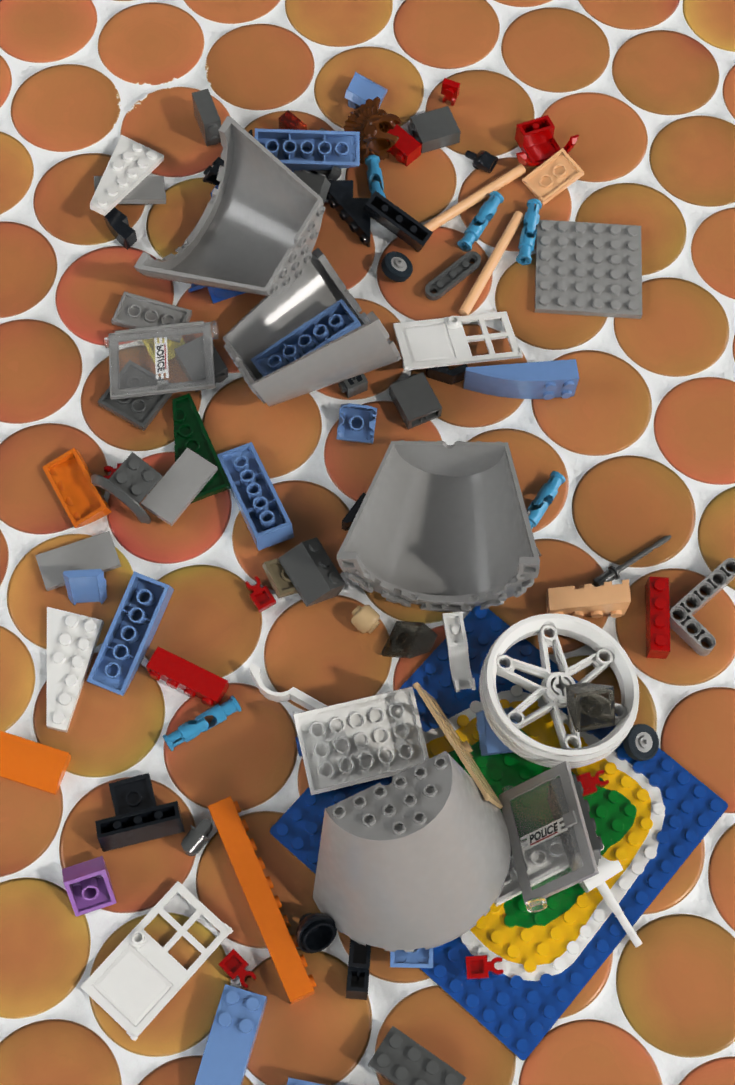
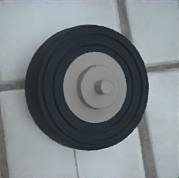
M389 252L381 263L384 274L396 282L406 281L413 271L411 261L400 252Z
M636 724L633 725L623 740V745L629 757L637 761H646L653 758L657 753L659 739L655 730L649 725Z

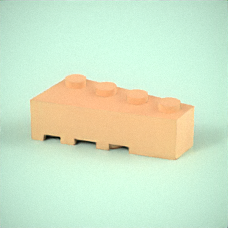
M629 579L622 580V584L612 585V581L604 582V585L594 587L591 583L584 584L579 589H575V586L548 588L545 595L547 614H566L579 618L584 616H591L592 618L611 616L618 618L625 615L631 603Z

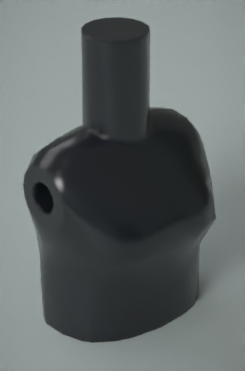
M468 150L465 154V157L473 160L472 165L475 169L483 170L487 173H491L498 162V157L484 150H481L478 154Z

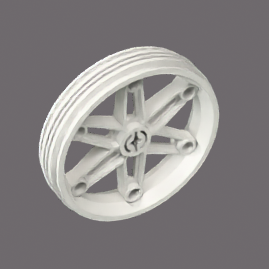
M548 613L531 616L517 622L505 630L492 644L480 672V700L491 729L511 751L541 766L553 768L566 761L569 763L570 769L600 761L618 748L636 720L639 707V684L630 658L610 634L597 625L579 617ZM538 635L541 667L504 655L507 650L519 641ZM558 635L582 642L596 653L568 668ZM548 647L553 649L559 672L551 673ZM591 664L595 667L578 683H575L571 677ZM609 666L614 672L620 687L621 704L615 703L586 687L587 684ZM516 669L543 679L541 685L514 673V670ZM496 675L532 693L507 715L498 698ZM580 695L604 707V711L575 700ZM540 697H543L547 703L546 705L527 716L522 713ZM567 707L571 734H566L559 708ZM550 713L561 748L542 744L524 734L520 729ZM577 713L616 726L602 740L582 747ZM510 719L516 720L518 724L513 723ZM568 744H572L574 748L569 747Z

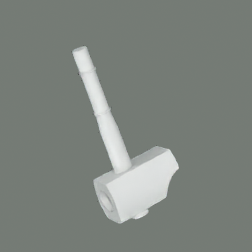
M601 855L597 867L599 874L579 884L585 893L595 887L598 889L606 904L627 933L628 938L637 948L643 943L605 883L606 880L621 872L623 867L619 860L610 861Z

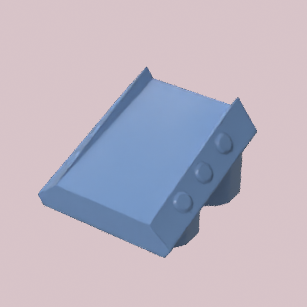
M355 72L346 89L344 98L348 100L350 108L357 109L361 104H365L366 100H373L379 97L381 100L380 108L388 89Z
M351 403L341 404L336 439L373 444L378 408Z
M101 569L63 572L68 598L74 606L76 603L100 602L103 604L107 599V580L104 578V572Z
M509 707L503 710L507 715L515 708ZM484 711L476 713V728L479 734L481 756L513 753L493 732L486 720ZM510 719L513 723L518 724L516 720Z

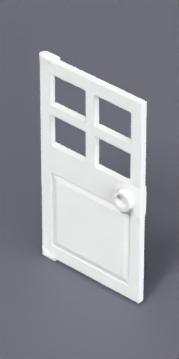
M506 311L393 323L404 371L523 358V353L518 346ZM501 319L505 332L489 334L485 321ZM478 321L482 335L466 336L462 323ZM507 338L512 352L495 353L491 340ZM485 341L489 354L472 356L468 342Z
M177 881L82 984L81 988L127 1031L132 1040L136 1041L144 1029L233 930ZM177 893L196 909L183 926L163 909ZM158 914L177 930L164 947L144 930ZM201 915L220 932L207 948L187 931ZM182 936L201 953L188 970L168 953Z

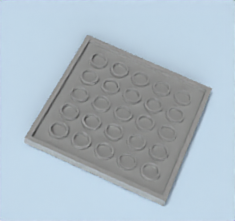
M539 220V224L536 226V313L642 318L641 226Z

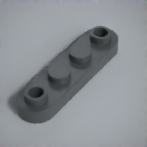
M474 251L467 252L426 285L425 296L429 300L440 299L479 268L481 256Z

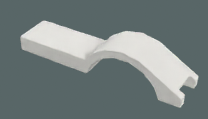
M462 611L442 613L450 672L455 691L460 692L463 689L476 690L475 679L472 677L470 669L468 642Z
M252 663L250 664V675L260 693L268 700L274 702L292 700L308 710L327 706L295 687L281 693L267 689L261 682V668Z

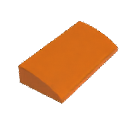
M70 449L42 467L74 528L90 524L112 512L99 487L92 484V474L77 449Z
M0 731V777L56 795L71 760V755L68 752Z

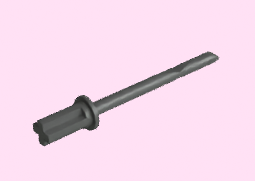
M672 536L663 537L651 547L641 551L617 568L613 566L608 567L607 571L593 579V585L598 587L604 585V582L613 581L614 579L618 580L621 571L649 554L653 549L666 543Z

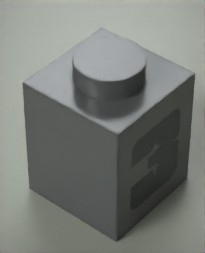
M364 374L338 383L340 391L345 393L347 398L368 390V380Z

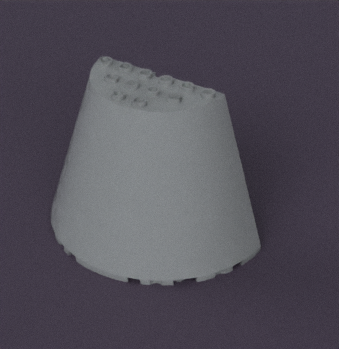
M227 116L218 130L221 146H223L221 159L224 160V166H219L216 179L220 181L218 189L214 187L211 200L208 202L197 225L184 244L176 249V255L171 253L163 257L162 260H154L150 254L143 251L134 268L142 275L150 278L276 297L285 292L297 278L299 279L302 276L305 264L311 261L312 250L318 238L325 212L323 199L232 117Z
M319 248L312 252L311 261L305 264L302 276L299 279L297 278L285 292L276 297L266 296L223 337L226 343L224 348L249 388L263 404L266 403L269 407L402 359L393 341H390V335L374 312L371 311L367 315L365 312L359 313L362 311L360 305L346 289L345 284ZM340 299L346 303L360 321V327L264 377L251 361L252 358Z
M391 441L337 553L336 559L344 573L348 572L349 579L358 583L359 587L365 591L372 593L374 590L386 598V601L400 603L406 607H411V604L421 605L420 610L467 612L472 611V607L480 606V609L483 610L488 609L490 606L502 605L509 597L514 596L518 598L524 594L527 588L534 584V579L538 577L540 558L508 442L456 441L453 445H447L444 441Z
M444 751L392 776V782L389 785L378 783L325 808L313 900L322 914L330 916L335 921V926L339 932L346 934L350 939L362 945L367 944L390 952H395L396 950L414 952V949L425 948L427 950L448 943L477 925V921L483 915H487L491 905L497 901L501 894V889L509 873L511 861L510 838L501 809L491 802L485 801L472 777L447 751Z

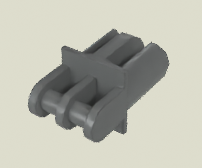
M204 818L196 828L191 825V830L181 843L186 855L195 856L206 842L209 843L207 836L213 829L210 819Z

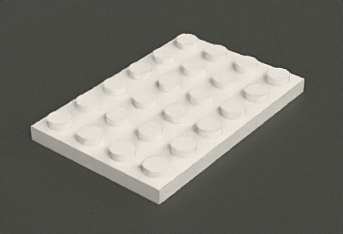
M412 686L293 714L311 795L394 776L429 759Z

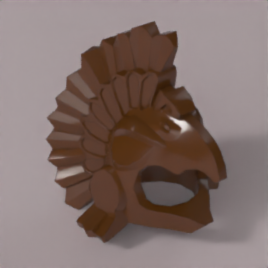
M379 97L373 100H366L365 104H361L359 110L355 109L354 113L350 112V116H348V120L345 121V126H343L344 131L360 132V164H364L365 157L369 155L370 151L379 156L380 160L389 158L386 151L395 145L399 139L398 136L387 132L390 129H394L396 124H401L402 122L398 116L387 114L386 111L379 109L381 101Z

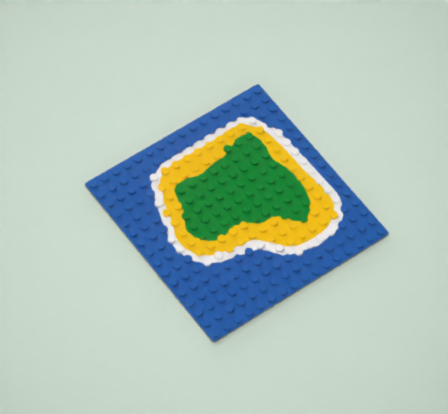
M475 606L463 620L468 642L470 669L472 677L475 679L476 690L463 689L460 692L455 691L450 672L446 638L399 689L413 687V684L418 682L424 690L435 698L463 742L467 740L472 747V758L499 799L500 794L551 768L532 763L514 752L481 756L479 734L476 728V713L483 710L479 693L480 672L492 644L510 626L491 610H481L480 606ZM526 639L513 645L504 654L510 658L541 667L540 651ZM549 658L551 673L559 672L557 664ZM516 669L514 670V673L541 685L543 679ZM496 675L497 694L503 709L509 707L516 708L532 694L509 680ZM413 687L429 759L447 751L469 774L421 696ZM580 695L575 700L604 711V707ZM540 697L522 713L527 716L547 703L543 697ZM567 707L559 708L566 734H571ZM550 713L520 729L524 734L542 744L561 748ZM577 713L582 747L602 740L616 726ZM622 742L616 750L602 760L587 766L572 768L571 773L572 775L579 776L590 772L593 777L597 771L604 770L605 773L599 776V780H609L605 787L596 786L598 790L596 793L583 798L584 800L587 799L589 803L590 818H594L596 823L595 832L598 837H601L604 845L601 855L610 861L619 860L623 867L621 872L606 880L605 883L633 927L726 811L728 804L660 748H658L653 758L646 761H637L628 756ZM568 744L569 747L574 748L572 744ZM392 776L311 795L308 787L271 827L270 834L316 875L325 808L378 783L389 785L392 782ZM551 780L510 801L519 839L555 821L548 801ZM570 867L534 886L532 890L572 872V868ZM578 883L547 898L541 897L526 905L524 904L522 893L497 907L493 903L487 915H483L477 921V925L458 938L433 948V968L419 969L520 1060H526L627 933L606 904L598 889L595 887L585 893ZM487 955V962L492 961L496 957L502 958V962L495 963L494 967L497 970H503V974L495 975L492 972H488L489 978L467 980L466 956Z

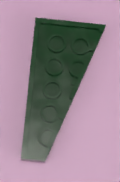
M190 393L172 399L175 462L186 448H189L218 467L217 472L191 503L231 489Z

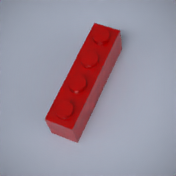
M398 124L395 125L394 129H390L387 132L399 137L397 143L386 151L390 152L398 162L403 163L407 167L421 155L422 144Z
M650 576L645 584L646 658L666 659L671 651L669 578Z
M157 647L146 666L151 678L158 681L162 679L166 681L169 687L173 689L178 687L184 690L187 696L192 698L196 696L202 699V703L210 707L220 704L229 688L228 680L160 647Z

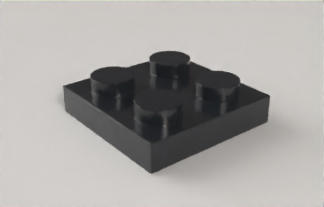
M149 773L109 783L116 816L157 806Z

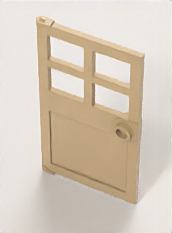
M418 682L414 683L413 687L428 707L481 791L485 801H489L499 809H502V803L472 758L471 752L473 749L467 740L463 742L435 698L424 690Z

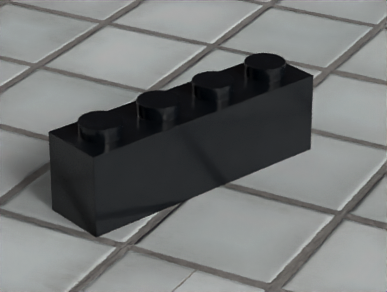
M377 191L373 193L362 210L418 252H420L433 233Z
M178 801L95 821L97 839L103 852L185 832Z

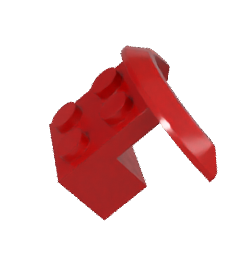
M548 115L517 124L515 140L522 152L516 153L517 160L523 166H540L561 149L553 137L555 126ZM579 135L571 136L568 143L563 147L567 153L572 150Z

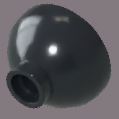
M307 913L303 915L296 931V941L300 949L306 953H317L327 948L337 933L335 921L330 916L322 913Z

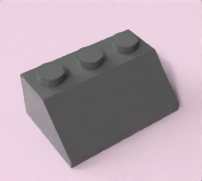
M317 537L301 542L278 558L306 607L337 597L346 585Z

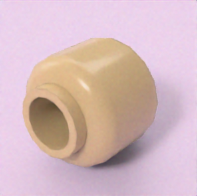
M359 605L352 612L354 616L351 619V623L361 633L368 632L370 634L380 624V615L370 605L363 607Z

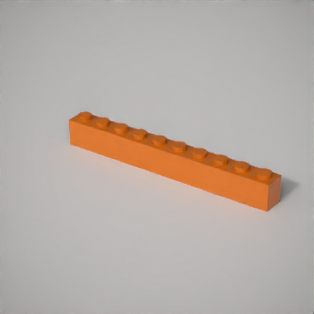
M231 796L209 805L208 809L290 1003H296L315 994L313 989L317 986L312 974L307 975L305 967L308 964L304 955L299 956L296 948L299 946L295 934L290 935L288 931L291 925L287 916H282L279 910L282 904L278 895L273 896L271 891L274 888L270 876L265 877L263 869L266 868L261 857L257 858L254 852L257 850V846L253 838H248L246 832L249 831L245 819L241 820L238 813L241 812L237 800L233 802Z

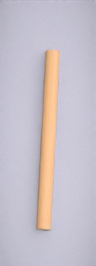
M522 164L516 166L423 226L430 231L436 230L488 197L491 192L498 191L525 174V167Z
M516 211L459 309L458 312L461 316L470 314L524 218L522 212Z

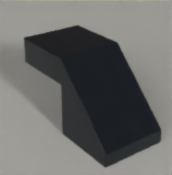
M463 364L451 370L447 366L426 368V376L453 385L464 380L465 370L468 366Z

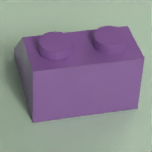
M103 856L62 869L63 883L76 917L117 903Z

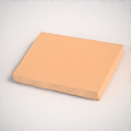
M562 148L526 175L522 182L544 206L582 177L584 171Z

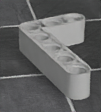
M735 558L726 559L670 610V628L700 656L709 655L716 645V640L693 615L735 578ZM726 567H730L733 572L728 571ZM713 579L719 580L720 584L715 583ZM700 591L706 592L707 596L702 595ZM689 602L693 604L694 607L691 608L687 606L686 603ZM673 614L678 615L680 620L675 619ZM687 628L693 629L695 633H689ZM701 642H706L709 647L702 646Z

